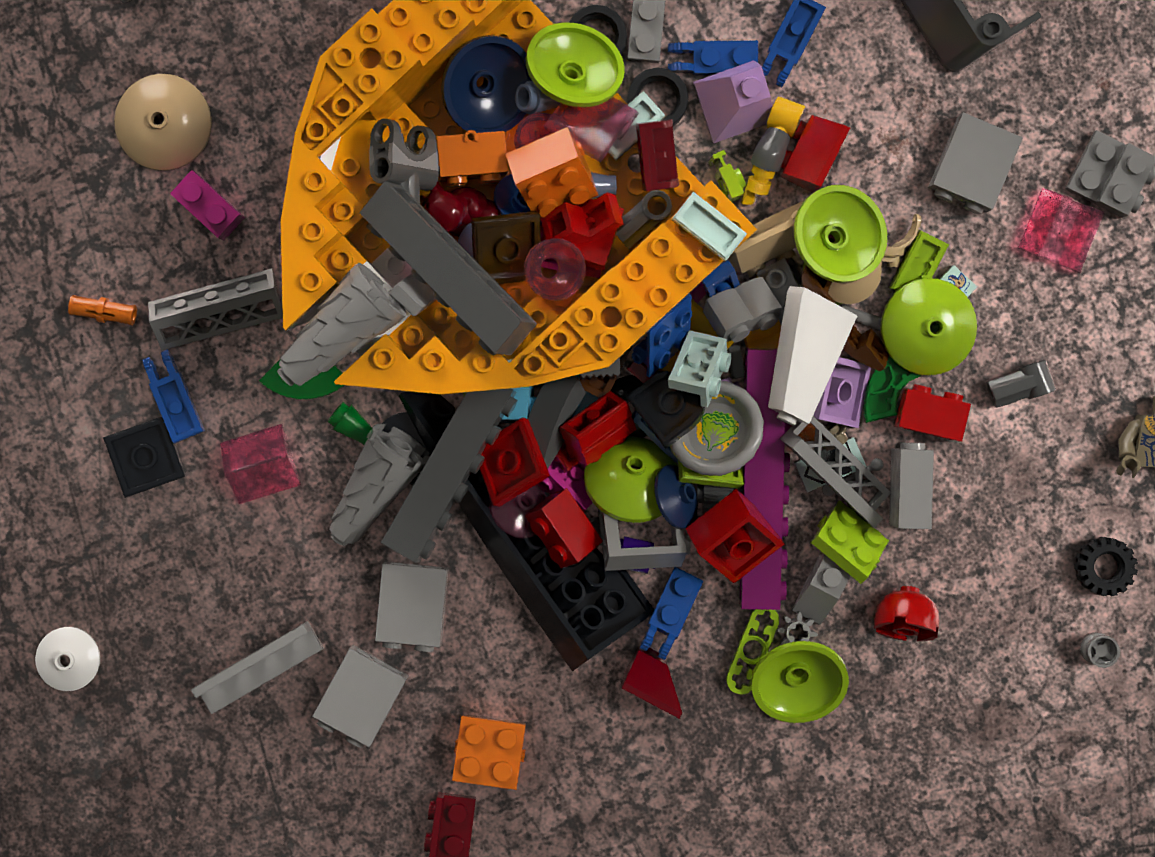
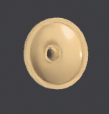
M171 74L150 75L132 84L122 95L117 105L114 119L116 136L125 153L138 164L158 171L179 169L194 161L206 147L212 127L210 108L202 93L189 81ZM157 114H163L164 121L160 125H155L154 117Z

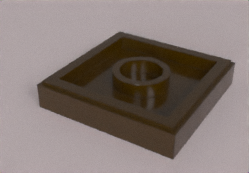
M537 211L471 218L473 259L498 284L542 279L540 214Z

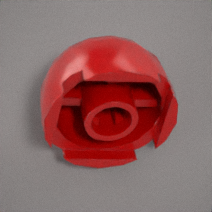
M902 586L900 591L889 593L877 605L874 629L876 628V632L880 635L906 641L907 636L916 635L917 641L934 640L938 637L939 612L936 604L927 595L920 593L919 588Z

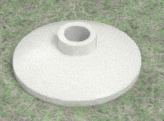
M63 627L48 633L40 642L35 657L36 668L43 681L52 688L60 691H75L89 684L96 676L100 666V652L96 642L88 633L74 627ZM62 655H67L70 658L68 666H63L60 663Z

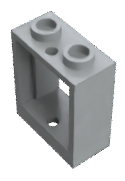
M598 509L605 571L682 567L686 554H690L689 535H684L683 529H677L671 525L673 546L621 549L617 519L606 515Z

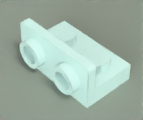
M689 330L668 378L669 388L700 395L701 406L708 408L712 397H717L719 394L722 372L727 373L730 367L731 353H727V339Z

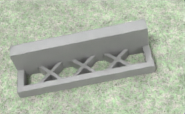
M272 268L148 302L149 323L161 350L283 318L282 302L277 292L276 277ZM272 299L275 306L274 309L267 311L255 308L259 302ZM233 309L244 312L241 318L234 320L224 316L227 311ZM207 318L213 321L210 326L205 328L193 325L196 319ZM171 326L182 329L179 335L165 338L162 331L163 328Z
M814 416L810 423L815 427V441L805 442L797 436L808 425L807 423L797 421L796 425H792L780 440L852 510L875 528L883 520L875 510L891 492ZM824 446H834L835 461L825 462L821 458V448ZM854 466L856 468L855 481L845 482L842 479V467ZM874 485L879 491L867 503L862 498V487Z
M306 621L200 683L191 691L195 698L202 697L210 713L213 714L323 650L324 647L310 623Z

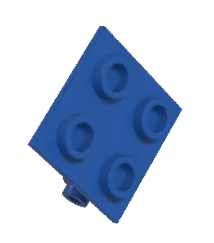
M688 294L647 332L646 340H643L634 347L632 359L637 364L644 363L647 365V377L652 376L659 368H664L669 360L681 350L689 330L691 331V294Z

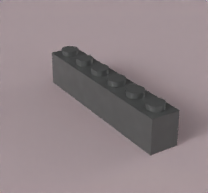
M384 181L360 211V214L368 221L367 228L374 235L384 238L390 244L389 251L398 259L406 261L413 268L411 270L412 275L420 282L428 284L435 291L433 294L434 298L445 307H450L457 314L456 320L461 326L477 334L480 338L479 344L492 355H512L537 325L519 304L402 185Z
M510 388L467 392L381 541L382 544L415 563L420 562L422 558L425 560L429 558L436 545L432 540L438 529L444 531L452 518L449 510L454 501L459 503L468 490L469 486L465 482L470 473L476 474L482 466L485 457L481 454L486 445L492 446L501 432L498 424L504 415L509 417L518 401L514 398L517 393Z

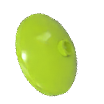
M565 22L543 28L532 38L526 53L527 71L534 84L545 95L565 105L574 107L600 105L611 99L618 92L624 78L625 67L623 58L615 44L598 30L583 24Z
M831 185L812 193L802 203L794 222V239L802 260L815 274L832 282L849 283L866 277L878 267L887 247V227L880 209L869 196L850 186ZM829 234H832L834 236V244L829 241Z
M926 278L905 284L891 296L881 318L882 341L890 357L905 370L920 375H938L958 366L970 353L977 334L976 314L968 297L955 285L940 279ZM934 321L939 324V330L935 334L930 330V325Z
M627 436L623 443L613 446L602 454L597 462L585 466L584 485L590 500L606 515L624 522H647L662 516L654 491V483L658 471L664 466H677V464L653 441L637 436ZM631 466H637L640 469H633Z
M810 641L790 642L772 649L759 660L751 677L752 694L759 708L770 717L789 723L810 722L828 715L843 701L849 685L847 668L842 658L831 648Z

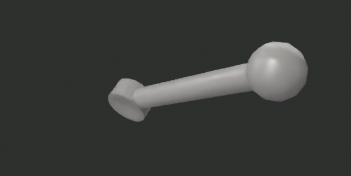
M876 458L866 468L870 472L873 470L880 471L884 464L881 459ZM855 473L843 478L845 482L855 480ZM827 484L823 485L822 492L824 495L832 496L835 493Z

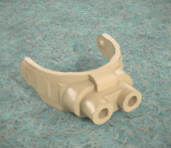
M914 214L911 229H909L905 237L894 245L886 247L884 257L880 262L881 266L882 261L887 262V267H900V257L905 255L906 247L917 236L921 225V216L919 214Z

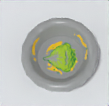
M721 381L718 396L712 397L708 408L705 407L700 422L670 446L672 453L684 467L701 475L722 476L739 470L754 457L763 439L764 420L759 405L745 389L728 381Z

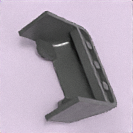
M901 0L941 65L952 72H958L970 66L1032 26L1042 17L1038 11L1013 28H1010L1005 19L996 13L985 14L974 21L962 0Z

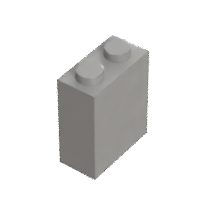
M963 112L957 117L928 188L935 190L934 196L942 200L952 202L954 198L965 203L964 208L973 213L981 215L983 211L989 212L993 210L1023 137Z
M900 442V449L891 448L890 526L902 529H932L934 450H925V443Z
M386 561L382 563L375 641L383 642L382 647L401 649L402 644L415 645L414 650L433 652L434 647H440L442 644L449 567Z
M352 645L312 717L318 719L317 724L329 732H334L336 729L347 735L345 739L349 743L359 748H362L363 745L370 747L409 675Z

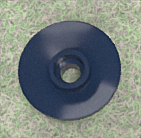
M667 465L662 467L658 471L654 483L658 508L671 526L677 529H685L695 522L697 517L698 501L695 488L692 483L679 482L678 466Z

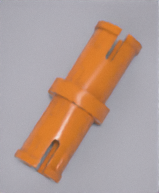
M72 295L68 304V313L72 316L94 318L99 323L112 321L133 326L137 317V306L110 302L105 297H100L98 300Z

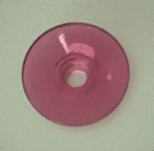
M536 484L500 507L493 506L491 498H489V508L495 523L504 532L518 538H529L536 534L532 531L525 515L547 496ZM521 500H523L528 507L524 506L521 503Z

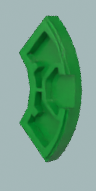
M889 355L885 369L882 371L875 370L868 381L863 404L864 422L868 423L896 416L897 401L901 390L909 381L921 375L905 370Z
M280 360L259 380L273 392L294 399L321 398L345 386L334 383L343 373L336 365L326 372H321L301 386L295 383L290 386L277 372L280 368Z

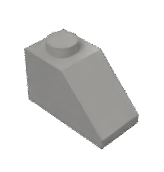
M820 553L791 610L796 613L800 611L802 616L808 619L812 618L814 622L821 625L839 600L851 576L826 555Z

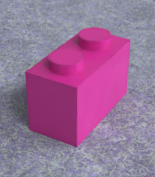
M193 170L170 193L208 230L223 241L246 218Z

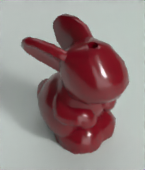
M437 181L427 197L420 195V205L447 232L454 236H460L462 230L471 223V218L500 215L494 201L487 199L482 192L471 187H460L448 192L443 190Z

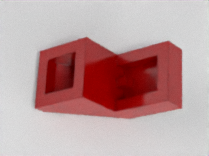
M609 192L584 207L564 202L545 217H540L547 245L550 248L599 240L624 225L616 195Z

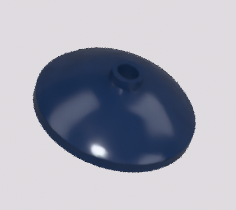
M495 35L474 38L458 48L446 65L441 84L443 103L451 119L466 131L474 130L476 133L506 132L515 127L527 114L519 110L516 105L515 95L517 88L527 81H532L526 67V52L512 40ZM483 76V84L477 87L478 78Z

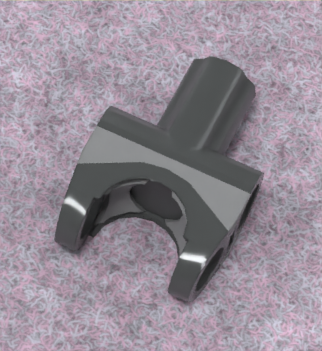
M379 120L374 125L370 138L369 165L372 179L376 183L383 184L386 181L402 185L420 203V190H432L439 176L437 140L434 132L428 127L417 125L409 131L407 140L404 142L401 127L395 120ZM389 126L390 134L384 142L382 138L383 131ZM423 132L425 144L419 149L417 139Z

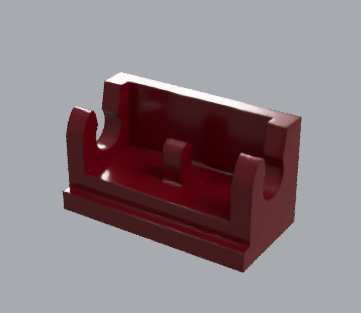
M673 119L635 123L642 190L652 191L678 187L679 179Z

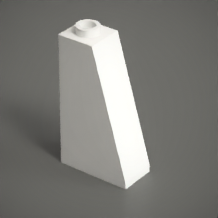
M790 286L787 291L768 408L779 413L777 416L779 420L793 426L796 425L797 421L810 424L857 318V315L805 287Z

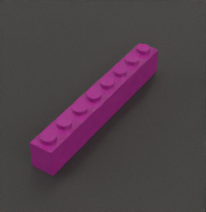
M745 348L744 389L758 403L764 420L763 439L754 457L744 465L743 495L755 505L782 539V537H788V517H783V505L789 504V485H784V473H789L790 454L784 453L785 443L780 438L791 428V425L777 418L779 413L768 408L778 348ZM780 547L740 579L739 604L741 609L780 610L781 601H786L787 597L786 581H781V569H787V549Z

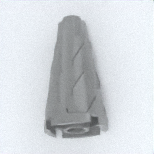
M361 263L356 264L340 281L339 286L318 307V313L296 335V341L280 358V368L277 370L279 376L290 386L294 383L301 386L321 372L328 371L351 352L354 353L361 349L377 335H381L395 326L406 316L405 309L382 286L384 282L365 265Z
M376 424L368 433V439L343 491L344 495L330 519L332 523L329 530L332 533L331 538L336 543L346 546L348 543L355 544V542H358L378 516L386 510L417 474L421 473L427 463L429 455L421 457L425 451L424 447L398 428L393 427L387 433L382 431L386 424Z

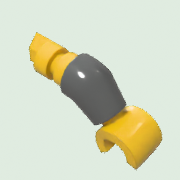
M779 96L776 99L768 117L767 130L756 145L751 159L753 164L751 172L754 175L749 176L741 200L742 204L753 205L757 195H768L772 184L769 179H773L775 172L780 171L790 139L793 137L804 112V105Z

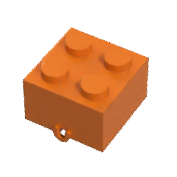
M568 127L505 154L515 185L530 210L537 211L540 217H545L564 202L578 205L599 196L590 168L583 156L585 155L584 149L580 141L576 143Z
M468 130L465 134L436 137L439 164L438 179L439 182L446 181V187L466 186L467 180L479 179L480 185L499 183L501 177H505L507 174L505 131L476 133L474 130Z
M463 714L460 721L458 740L455 741L454 753H456L452 781L517 790L520 763L524 762L526 749H523L526 723Z

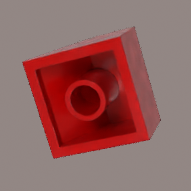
M811 115L807 122L801 120L793 135V138L798 141L793 151L787 149L781 165L783 171L780 177L811 193L816 192L821 188L850 127Z
M737 489L724 497L686 528L698 554L732 583H736L784 545L782 539L755 505Z

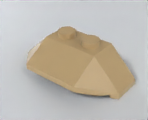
M805 200L753 225L757 229L756 232L727 259L734 267L737 275L747 272L749 277H752L759 270L766 267L764 263L775 258L779 261L796 255L793 250L797 248L794 239V222L797 212Z

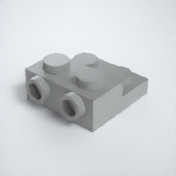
M1096 130L1065 189L1121 218L1129 216L1130 212L1135 214L1144 200V196L1140 195L1144 184L1150 185L1155 178V156L1130 143L1125 145Z

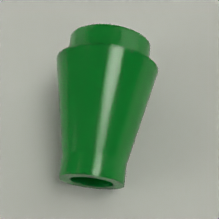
M344 402L337 407L328 420V423L333 426L332 430L365 445L368 439L367 435L372 429L370 424L352 404L348 406Z

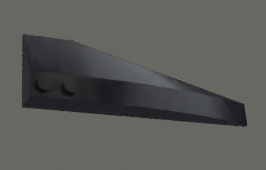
M404 391L399 395V398L431 455L455 414V407L441 394ZM480 469L476 474L470 473L465 482L469 487L463 499L459 502L460 507L508 581L572 671L652 615L654 608L627 570L605 571L603 554L597 548H594L578 563L564 568H560L551 559L548 549L540 537L532 531L530 523L525 517L529 511L549 496L547 492L542 491L535 485L500 507L493 506Z

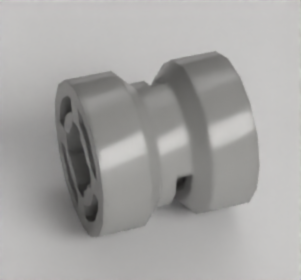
M1094 632L1088 634L1081 643L1080 651L1083 658L1098 667H1110L1117 662L1120 656L1118 643L1113 638L1102 633Z

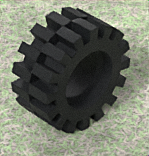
M1107 537L1094 538L1089 540V544H1083L1081 553L1076 554L1075 558H1078L1077 564L1074 563V569L1077 570L1078 574H1076V577L1082 582L1081 585L1084 588L1101 596H1117V593L1127 591L1126 587L1128 585H1133L1135 581L1132 579L1133 575L1138 573V570L1135 569V564H1138L1137 558H1133L1132 554L1134 552L1126 546L1127 544ZM1104 554L1112 555L1118 565L1115 575L1109 579H1101L1094 570L1095 561Z

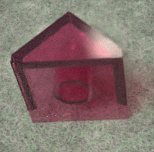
M283 424L220 443L224 474L239 504L301 485Z

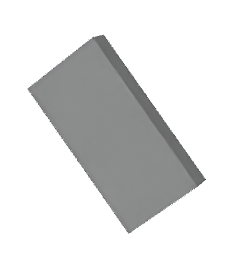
M412 274L397 283L389 292L412 316H417L436 301L433 296L435 291L428 284L417 280Z

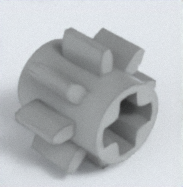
M797 611L796 618L790 619L787 615H784L786 624L784 627L777 628L778 632L784 633L786 636L780 641L782 645L789 642L809 641L810 636H818L817 632L809 628L814 623V620L809 618L804 622L800 611ZM796 624H800V627L805 631L804 634H799L798 639H794V636L789 633L790 629L796 628Z

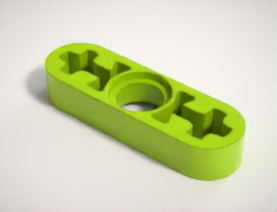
M753 609L751 611L726 673V683L732 692L743 695L752 690L751 677L754 670L750 667L747 668L745 673L746 678L749 680L748 684L742 683L740 688L736 687V681L732 679V676L734 674L739 675L742 671L743 665L737 664L739 658L747 664L757 665L759 660L768 653L779 625V615L776 610ZM765 611H769V617L773 622L771 625L765 624L762 630V634L768 635L767 639L763 640L758 635L749 634L751 628L756 632L759 628L760 622L756 619L757 614L763 615ZM750 640L758 641L761 644L762 651L756 658H748L744 655L743 647Z

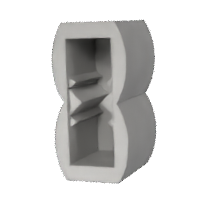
M758 277L746 281L736 288L724 290L706 300L703 313L718 337L727 339V342L731 340L739 342L746 338L750 331L757 329L764 331L773 327L778 321L782 307L763 277Z

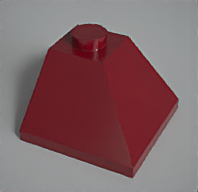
M638 647L620 680L621 688L680 719L683 713L667 662L658 657V650L650 647L645 651Z

